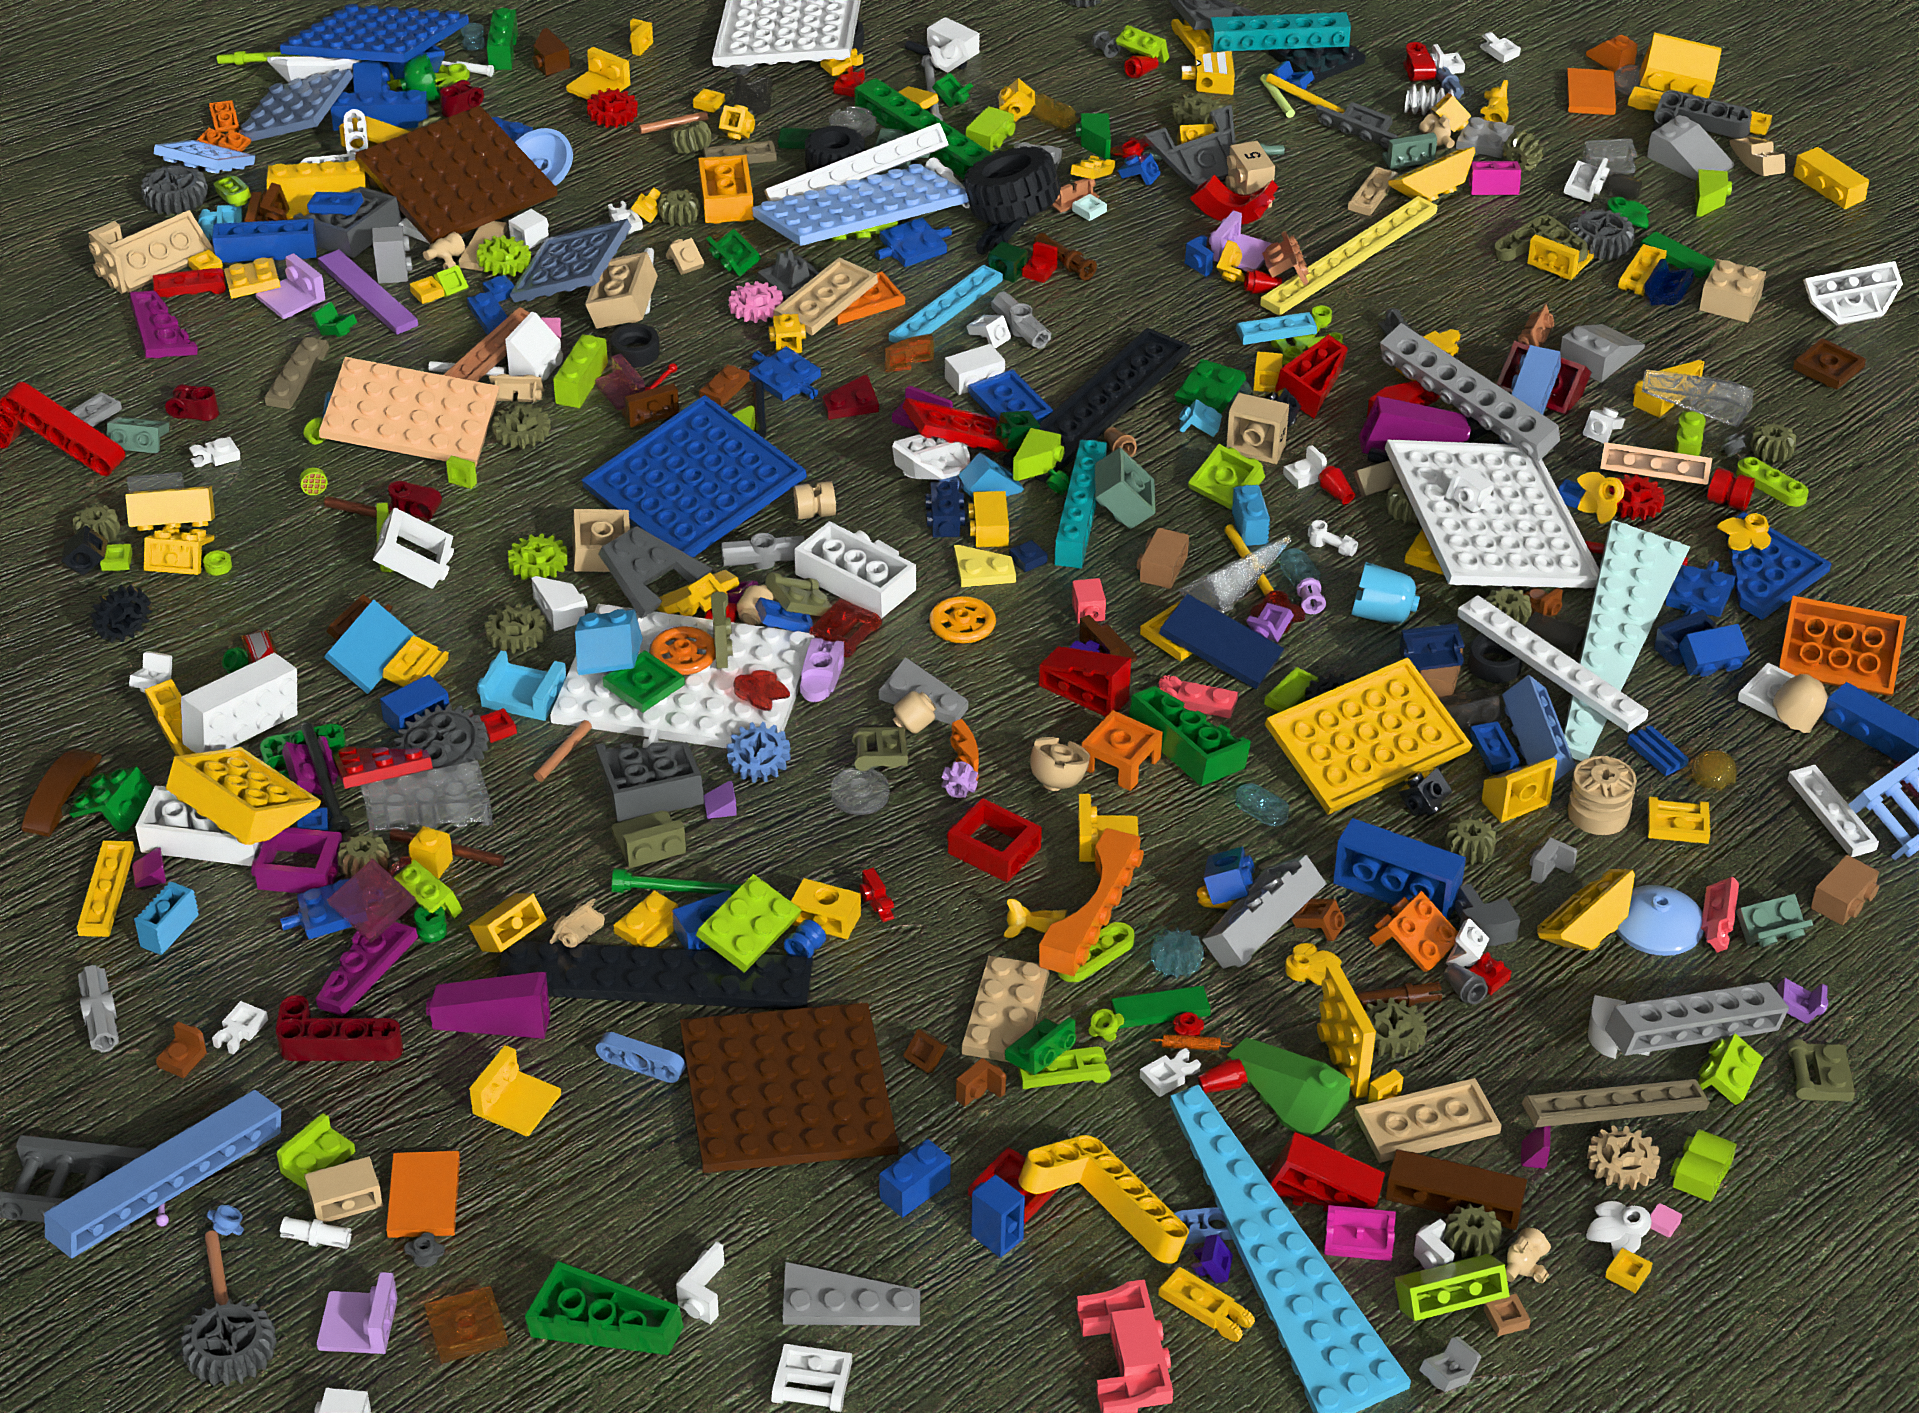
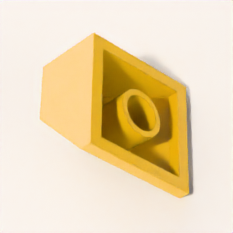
M1553 757L1485 779L1481 802L1501 823L1550 804L1557 760Z

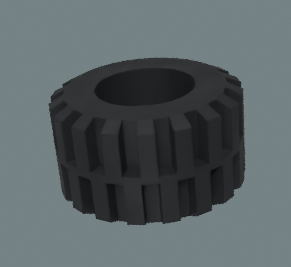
M825 126L814 130L805 139V168L807 173L864 152L865 140L859 132L845 126Z

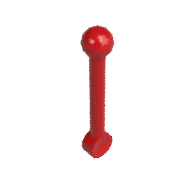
M670 363L667 370L650 387L643 388L642 392L656 388L668 375L677 371V365Z

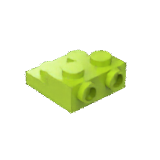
M1218 444L1188 484L1190 489L1232 510L1234 488L1245 485L1259 486L1265 478L1262 464L1255 458L1249 459L1241 455L1235 448H1227Z

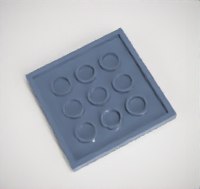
M335 69L328 74H314L304 80L297 78L286 84L276 83L272 85L267 95L260 100L258 107L250 113L249 119L241 125L238 133L250 138L252 142L317 127L353 78L350 69L341 71Z
M628 219L547 238L509 294L514 302L523 300L528 302L536 297L544 295L549 297L556 292H570L577 287H591L597 284L632 227Z

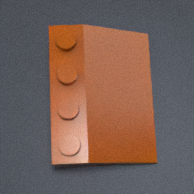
M1792 596L1779 668L1795 676L1808 674L1819 680L1822 684L1841 687L1848 682L1866 692L1893 696L1907 616Z

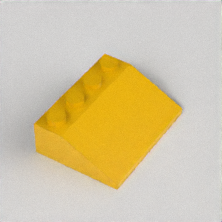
M356 160L348 162L326 161L310 164L303 162L288 165L281 163L268 165L267 190L271 182L281 185L290 208L286 216L287 220H294L293 216L302 213L303 216L310 214L307 204L315 192H349L360 186L369 189L368 175Z
M242 747L176 756L173 759L166 785V790L174 794L177 800L187 803L199 815L207 817L216 823L219 829L229 832L236 837L238 842L245 845H253L256 842L271 839L319 807L321 800Z

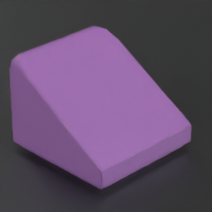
M728 781L703 795L707 819L737 815L732 781Z

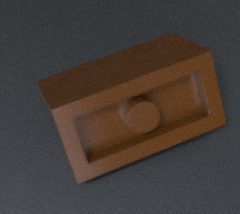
M1090 615L1080 618L1079 640L1083 644L1092 640L1100 644L1099 649H1097L1100 653L1131 657V663L1137 661V655L1109 625L1101 627Z

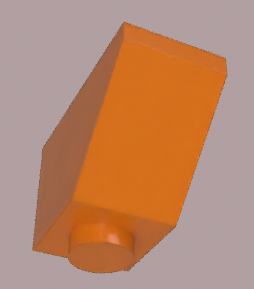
M1621 34L1586 51V56L1608 70L1614 71L1615 74L1620 75L1634 68L1638 44Z

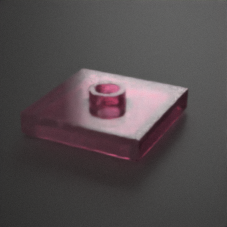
M371 859L329 897L327 901L333 909L372 943L416 903V898L374 859Z

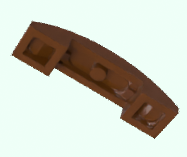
M74 748L61 755L39 783L27 808L21 826L22 831L50 837L63 818L61 807L81 777H90L102 759L101 754Z

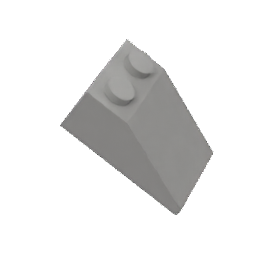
M1678 115L1651 133L1647 157L1692 180H1697L1698 169L1728 171L1734 166V162L1698 123L1686 116Z
M1603 324L1576 326L1562 337L1560 355L1562 358L1586 366L1592 372L1590 377L1602 383L1642 351L1645 344Z

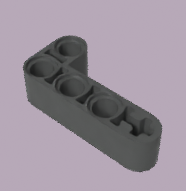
M1675 90L1663 93L1654 114L1653 131L1681 115L1698 123L1705 131L1734 138L1748 136L1752 117L1751 111L1745 107Z

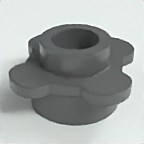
M1733 434L1723 440L1724 444L1720 446V450L1725 451L1727 456L1743 450L1747 447L1744 442L1745 435L1738 437L1737 434Z
M428 1232L423 1233L414 1242H408L404 1246L405 1253L412 1256L413 1263L423 1268L434 1265L445 1252L444 1246L438 1244L434 1240V1235Z

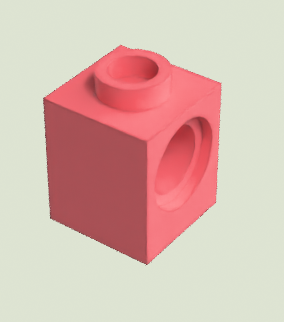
M1100 578L1072 581V605L1077 623H1080V618L1090 615L1096 622L1105 621L1106 598Z

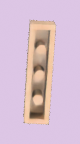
M1604 442L1600 469L1708 485L1712 458Z

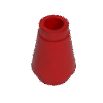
M1131 56L1125 61L1124 69L1129 77L1138 79L1156 69L1159 62L1156 56L1155 58Z
M1255 269L1247 271L1244 278V290L1249 291L1250 294L1268 293L1282 284L1281 277L1275 276L1272 278L1271 274Z
M1329 466L1319 474L1318 481L1320 482V487L1341 501L1342 504H1347L1354 499L1355 493L1340 468Z
M1229 1058L1202 1075L1197 1076L1199 1085L1205 1094L1239 1089L1242 1084L1248 1082L1245 1069L1239 1058L1235 1060Z

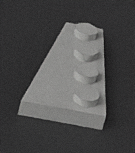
M785 1262L783 1325L920 1326V1290Z

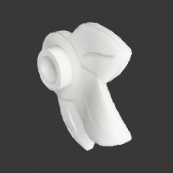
M1617 1201L1603 1202L1595 1207L1599 1218L1590 1224L1586 1237L1591 1241L1611 1242L1614 1258L1621 1248L1635 1253L1641 1246V1237L1646 1235L1651 1227V1216L1641 1206L1627 1207ZM1634 1218H1638V1219H1639L1637 1222H1630V1221H1629V1220L1634 1219Z

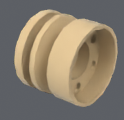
M1593 756L1577 764L1573 774L1572 791L1567 808L1569 818L1575 826L1595 835L1614 834L1627 826L1637 783L1635 772L1623 761L1609 756Z

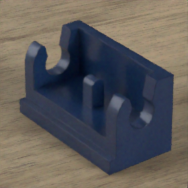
M1702 609L1658 627L1654 649L1672 666H1676L1684 662L1679 650V644L1687 634L1715 629L1718 626Z
M1457 624L1401 630L1399 653L1402 660L1408 657L1418 671L1463 665L1464 659L1460 648H1464V643Z

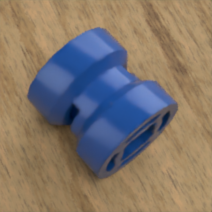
M807 919L803 920L796 928V933L790 934L785 939V951L791 956H807V958H810L814 954V949H819L825 943V931L816 922Z

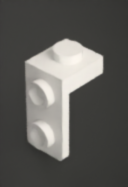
M715 1242L709 1250H704L699 1256L697 1263L688 1272H684L676 1283L678 1306L684 1309L691 1317L700 1318L710 1325L719 1316L718 1295L704 1286L724 1265L723 1244Z

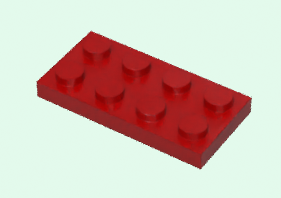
M910 398L905 399L902 406L918 429L919 434L926 438L938 437L949 443L957 441L965 443L972 448L984 447L995 453L1000 451L1009 452L1011 450L1005 449L995 435V427L998 423L995 417Z

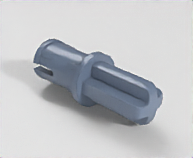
M1443 66L1444 71L1440 67L1436 71V78L1441 82L1442 88L1446 92L1453 89L1454 97L1460 99L1461 95L1464 94V89L1459 84L1458 77L1453 75L1448 67Z

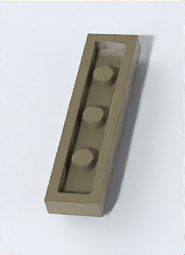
M304 337L265 395L266 405L291 409L328 352L329 344L327 340L313 337Z

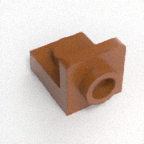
M1533 587L1523 594L1530 596L1531 616L1540 622L1555 616L1561 610L1563 590L1560 588H1556L1548 594L1538 587Z
M1310 899L1291 918L1296 928H1322L1327 941H1335L1345 925L1344 915L1336 899Z
M177 1021L173 1026L175 1039L156 1058L158 1068L185 1078L206 1055L207 1051L203 1033L195 1026H188Z
M981 1058L956 1079V1101L963 1106H967L974 1099H979L986 1089L1001 1098L1005 1095L1006 1074L997 1065H992L984 1058Z

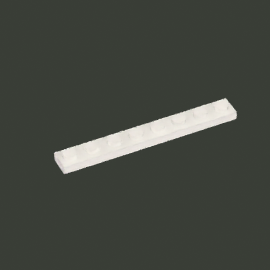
M937 123L765 189L764 192L768 201L775 202L783 200L785 196L803 195L808 190H823L828 185H844L848 180H862L869 175L883 172L945 148L949 144L941 124Z
M1479 595L1458 608L1459 618L1626 732L1631 731L1647 719L1648 710Z

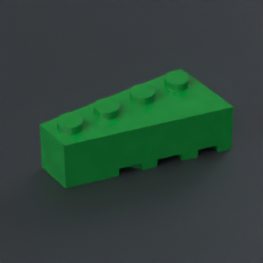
M1156 686L1132 694L1128 717L1163 732L1161 752L1201 787L1245 769L1251 744L1250 740L1243 736L1237 739L1230 735L1231 729L1222 724L1216 727L1206 721V715L1199 711L1195 712L1185 709L1184 702Z
M557 1261L525 1315L531 1338L669 1355L684 1328L678 1305Z

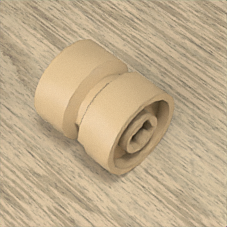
M832 481L817 482L815 487H811L809 483L794 485V506L798 520L811 519L815 514H818L820 517L836 515V501Z

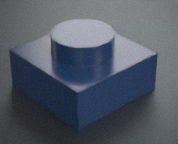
M1033 540L1009 549V556L1012 557L1013 562L1024 572L1047 563L1048 554Z

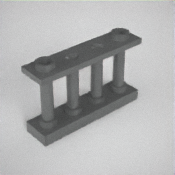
M20 1135L16 1147L23 1169L13 1192H0V1218L45 1223L44 1213L53 1206L67 1200L59 1198L70 1172L87 1174L81 1188L83 1190L98 1182L101 1176H107L149 1151L142 1148ZM37 1169L55 1170L45 1196L27 1195ZM130 1224L119 1231L129 1232Z

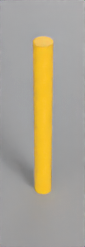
M1271 73L1266 78V82L1315 106L1321 105L1341 114L1345 112V109Z
M1232 524L1227 525L1224 528L1226 535L1268 600L1274 599L1276 597L1275 590L1236 528Z

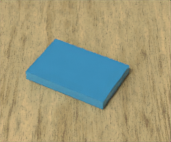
M373 599L327 652L324 658L368 694L383 677V669L411 637L416 635Z

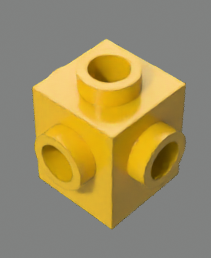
M1019 78L1011 85L1005 86L999 93V109L1014 114L1015 122L1022 116H1026L1035 105V91Z
M724 105L719 120V129L726 133L729 139L740 141L741 138L749 139L750 133L755 128L754 115L745 106L734 105V107Z
M798 314L773 316V326H769L770 342H775L776 352L787 346L796 353H802V339H806L805 324H800Z

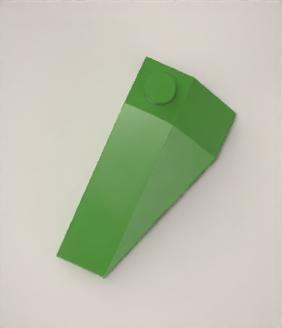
M1248 1037L1227 1054L1226 1059L1231 1058L1235 1060L1239 1058L1247 1075V1084H1252L1260 1093V1099L1265 1105L1269 1104L1277 1113V1119L1292 1132H1297L1304 1136H1316L1348 1105L1351 1079L1326 1063Z

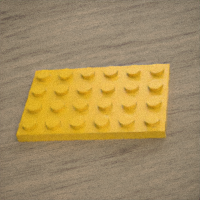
M1408 657L1272 715L1266 719L1264 724L1328 815L1403 782L1417 771L1422 772L1461 756L1469 752L1473 746Z

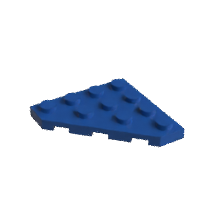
M1742 512L1735 518L1745 519L1748 514ZM1771 527L1768 530V534L1771 537L1770 545L1763 550L1751 546L1747 550L1737 551L1730 549L1728 546L1733 575L1736 576L1735 586L1739 606L1761 620L1791 600L1792 596L1798 595L1830 572L1831 562ZM1725 533L1728 545V539L1730 535Z

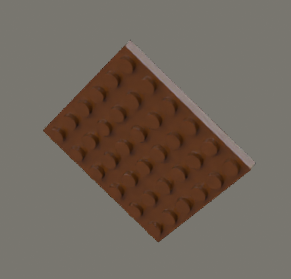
M481 106L474 107L355 153V160L385 194L397 198L400 211L430 244L435 243L439 238H445L452 232H456L459 235L553 198L558 193V188Z
M868 1002L680 1019V1032L703 1173L898 1154L899 1145Z

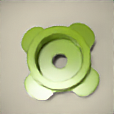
M1109 1009L1098 1010L1091 1018V1026L1088 1029L1089 1034L1092 1037H1103L1105 1041L1111 1042L1117 1037L1116 1032L1119 1026L1124 1024V1017L1119 1013L1114 1015Z

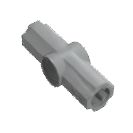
M1005 291L998 293L991 301V308L998 315H1004L1005 321L1010 325V333L1013 336L1023 337L1030 345L1037 349L1044 348L1048 341L1051 340V332L1032 316V307L1028 304L1018 303Z
M758 533L751 540L723 542L721 544L723 567L752 564L758 569H769L776 562L795 560L794 549L805 541L804 535L775 538L769 533Z
M96 965L87 966L78 974V982L82 998L79 999L85 1026L88 1028L91 1048L99 1050L101 1053L113 1050V1047L119 1043L118 1030L115 1023L117 1014L112 991H109L105 968H99Z

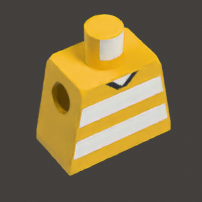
M1232 51L1195 55V66L1181 67V79L1195 80L1196 91L1233 95L1235 73Z

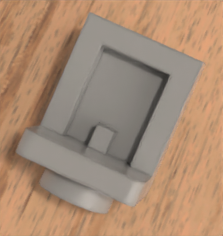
M1550 837L1540 851L1536 850L1530 859L1529 865L1532 867L1530 880L1542 884L1555 867L1567 873H1572L1575 868L1577 849Z
M1459 1336L1451 1338L1444 1353L1424 1359L1419 1371L1429 1378L1433 1386L1446 1392L1469 1383L1481 1359V1355Z

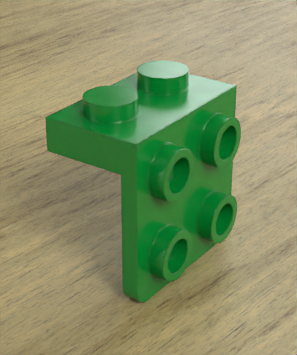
M137 766L128 769L119 768L109 774L100 773L90 780V787L73 801L74 806L69 811V814L72 818L101 811L118 833L126 832L143 812L154 787Z

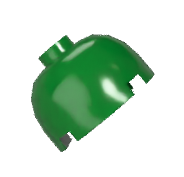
M427 53L410 59L403 69L404 77L400 78L403 91H426L428 102L440 99L439 86H435L437 85L436 76Z

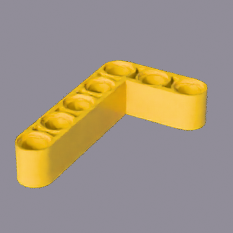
M1081 1135L1035 1148L1028 1152L1018 1178V1183L1024 1190L1040 1194L1079 1182L1155 1259L1168 1264L1175 1263L1178 1260L1189 1234L1187 1226L1099 1139L1089 1135Z

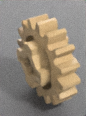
M1611 1126L1610 1133L1601 1129L1599 1137H1592L1587 1153V1159H1589L1588 1168L1596 1169V1179L1605 1177V1185L1607 1186L1615 1182L1618 1183L1619 1190L1623 1189L1624 1184H1629L1632 1190H1636L1638 1182L1643 1186H1647L1649 1178L1655 1179L1661 1159L1658 1156L1659 1147L1651 1146V1137L1643 1139L1641 1137V1130L1631 1133L1629 1126H1625L1623 1131H1618L1615 1126Z

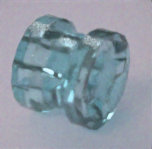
M469 23L461 28V35L464 37L462 40L464 49L475 51L485 46V39L482 37L484 28L481 24Z

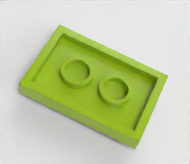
M753 874L698 929L696 936L745 973L799 918L802 909Z

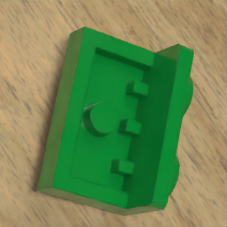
M734 228L718 242H715L710 236L706 238L710 245L708 251L716 260L721 258L720 263L728 272L733 270L739 277L762 259L760 254Z

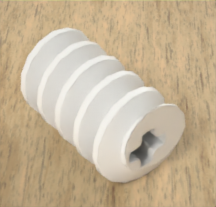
M1413 84L1410 90H1407L1404 113H1407L1410 107L1413 114H1416L1419 108H1421L1423 116L1426 115L1428 110L1433 113L1431 108L1445 96L1444 88H1440L1438 94H1436L1434 87H1431L1429 92L1426 93L1425 86L1422 85L1418 92L1416 85ZM1450 89L1448 93L1454 96L1453 89Z

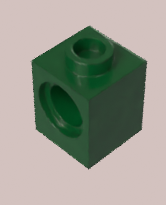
M1002 241L994 249L990 250L987 262L990 268L1003 274L1004 280L1014 283L1022 276V268L1027 263V250Z
M1030 411L1001 412L999 422L995 427V435L1005 449H1019L1030 428L1039 429L1040 424Z

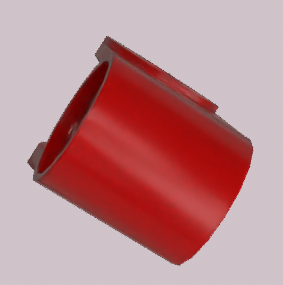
M1420 42L1408 43L1406 45L1407 58L1403 62V68L1406 70L1409 80L1411 82L1434 80L1436 77V65L1426 46Z

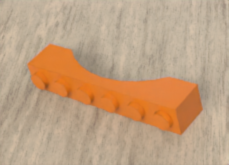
M1110 828L1105 829L1095 846V870L1100 878L1097 891L1080 910L1049 926L1039 944V967L1075 976L1080 965L1084 966L1086 964L1090 947L1097 944L1102 926H1107L1113 906L1119 905L1123 888L1130 885L1133 870L1135 867L1139 868L1142 863L1144 851L1140 849V836Z

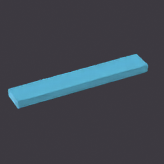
M982 265L889 333V341L899 344L911 339L928 336L1002 282L1003 274L986 265Z

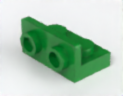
M1068 1017L1061 1024H1057L1047 1018L1043 1019L1005 1049V1060L1035 1076L1075 1044V1020Z

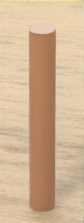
M703 111L639 125L640 134L679 127L687 122L707 121L709 119L708 113Z
M583 720L534 773L536 780L543 782L592 729L589 721Z
M208 1231L204 1236L214 1299L220 1305H225L229 1298L219 1237L216 1231Z

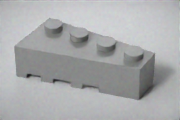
M1307 855L1266 867L1254 880L1253 884L1250 885L1248 896L1238 898L1204 936L1202 941L1223 969L1234 965L1241 967L1249 962L1252 954L1327 883Z

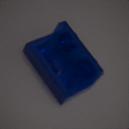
M1660 259L1644 287L1645 294L1649 296L1651 305L1666 304L1671 306L1680 303L1695 278L1693 268L1669 271L1666 259Z

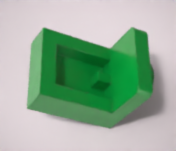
M951 73L935 82L932 86L950 108L957 103L960 105L965 103L970 98L969 92L974 87L971 83L963 87Z
M327 302L312 312V317L322 336H344L350 332V327L358 323L353 313L338 315L332 302Z

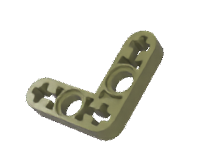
M1550 215L1536 217L1500 238L1495 243V257L1504 262L1511 261L1529 251L1530 240L1535 234L1579 250L1578 262L1584 261L1588 256L1587 243ZM1525 236L1531 237V238L1528 239V240H1521V239H1519V238L1525 237ZM1557 237H1565V238H1566L1565 240H1560V241L1555 240V238H1557Z

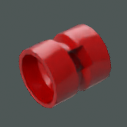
M1718 467L1712 477L1707 500L1717 504H1724L1728 501L1730 508L1744 512L1748 507L1754 490L1755 478L1742 474L1734 478L1733 472Z

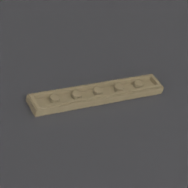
M1690 1079L1527 1095L1524 1097L1522 1105L1536 1128L1702 1111L1707 1109L1710 1102L1697 1080Z

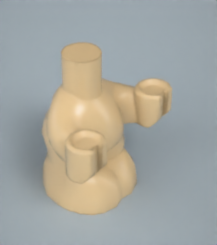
M1434 113L1428 114L1420 123L1419 130L1423 134L1435 133L1437 136V146L1443 144L1447 148L1454 146L1455 142L1450 137V119L1445 114L1441 118Z
M452 232L445 238H439L435 243L430 244L429 249L423 252V256L427 261L436 257L444 259L443 268L446 270L456 266L452 256H462L465 251L464 241L458 233Z
M1530 1227L1522 1229L1516 1242L1512 1243L1509 1247L1506 1267L1507 1281L1513 1282L1519 1274L1533 1277L1538 1283H1544L1549 1276L1543 1265L1536 1264L1551 1249L1549 1241L1538 1229Z

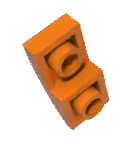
M232 100L209 103L215 130L220 133L240 130Z
M208 128L197 139L200 142L243 152L251 143L250 138L233 130H230L225 135L212 128Z
M962 719L952 722L950 743L953 749L958 752L956 762H966L973 767L974 771L978 772L979 753L971 730Z

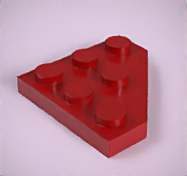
M351 746L340 749L337 754H332L335 767L345 789L433 769L428 751L420 748L389 749L382 747L356 749V747Z

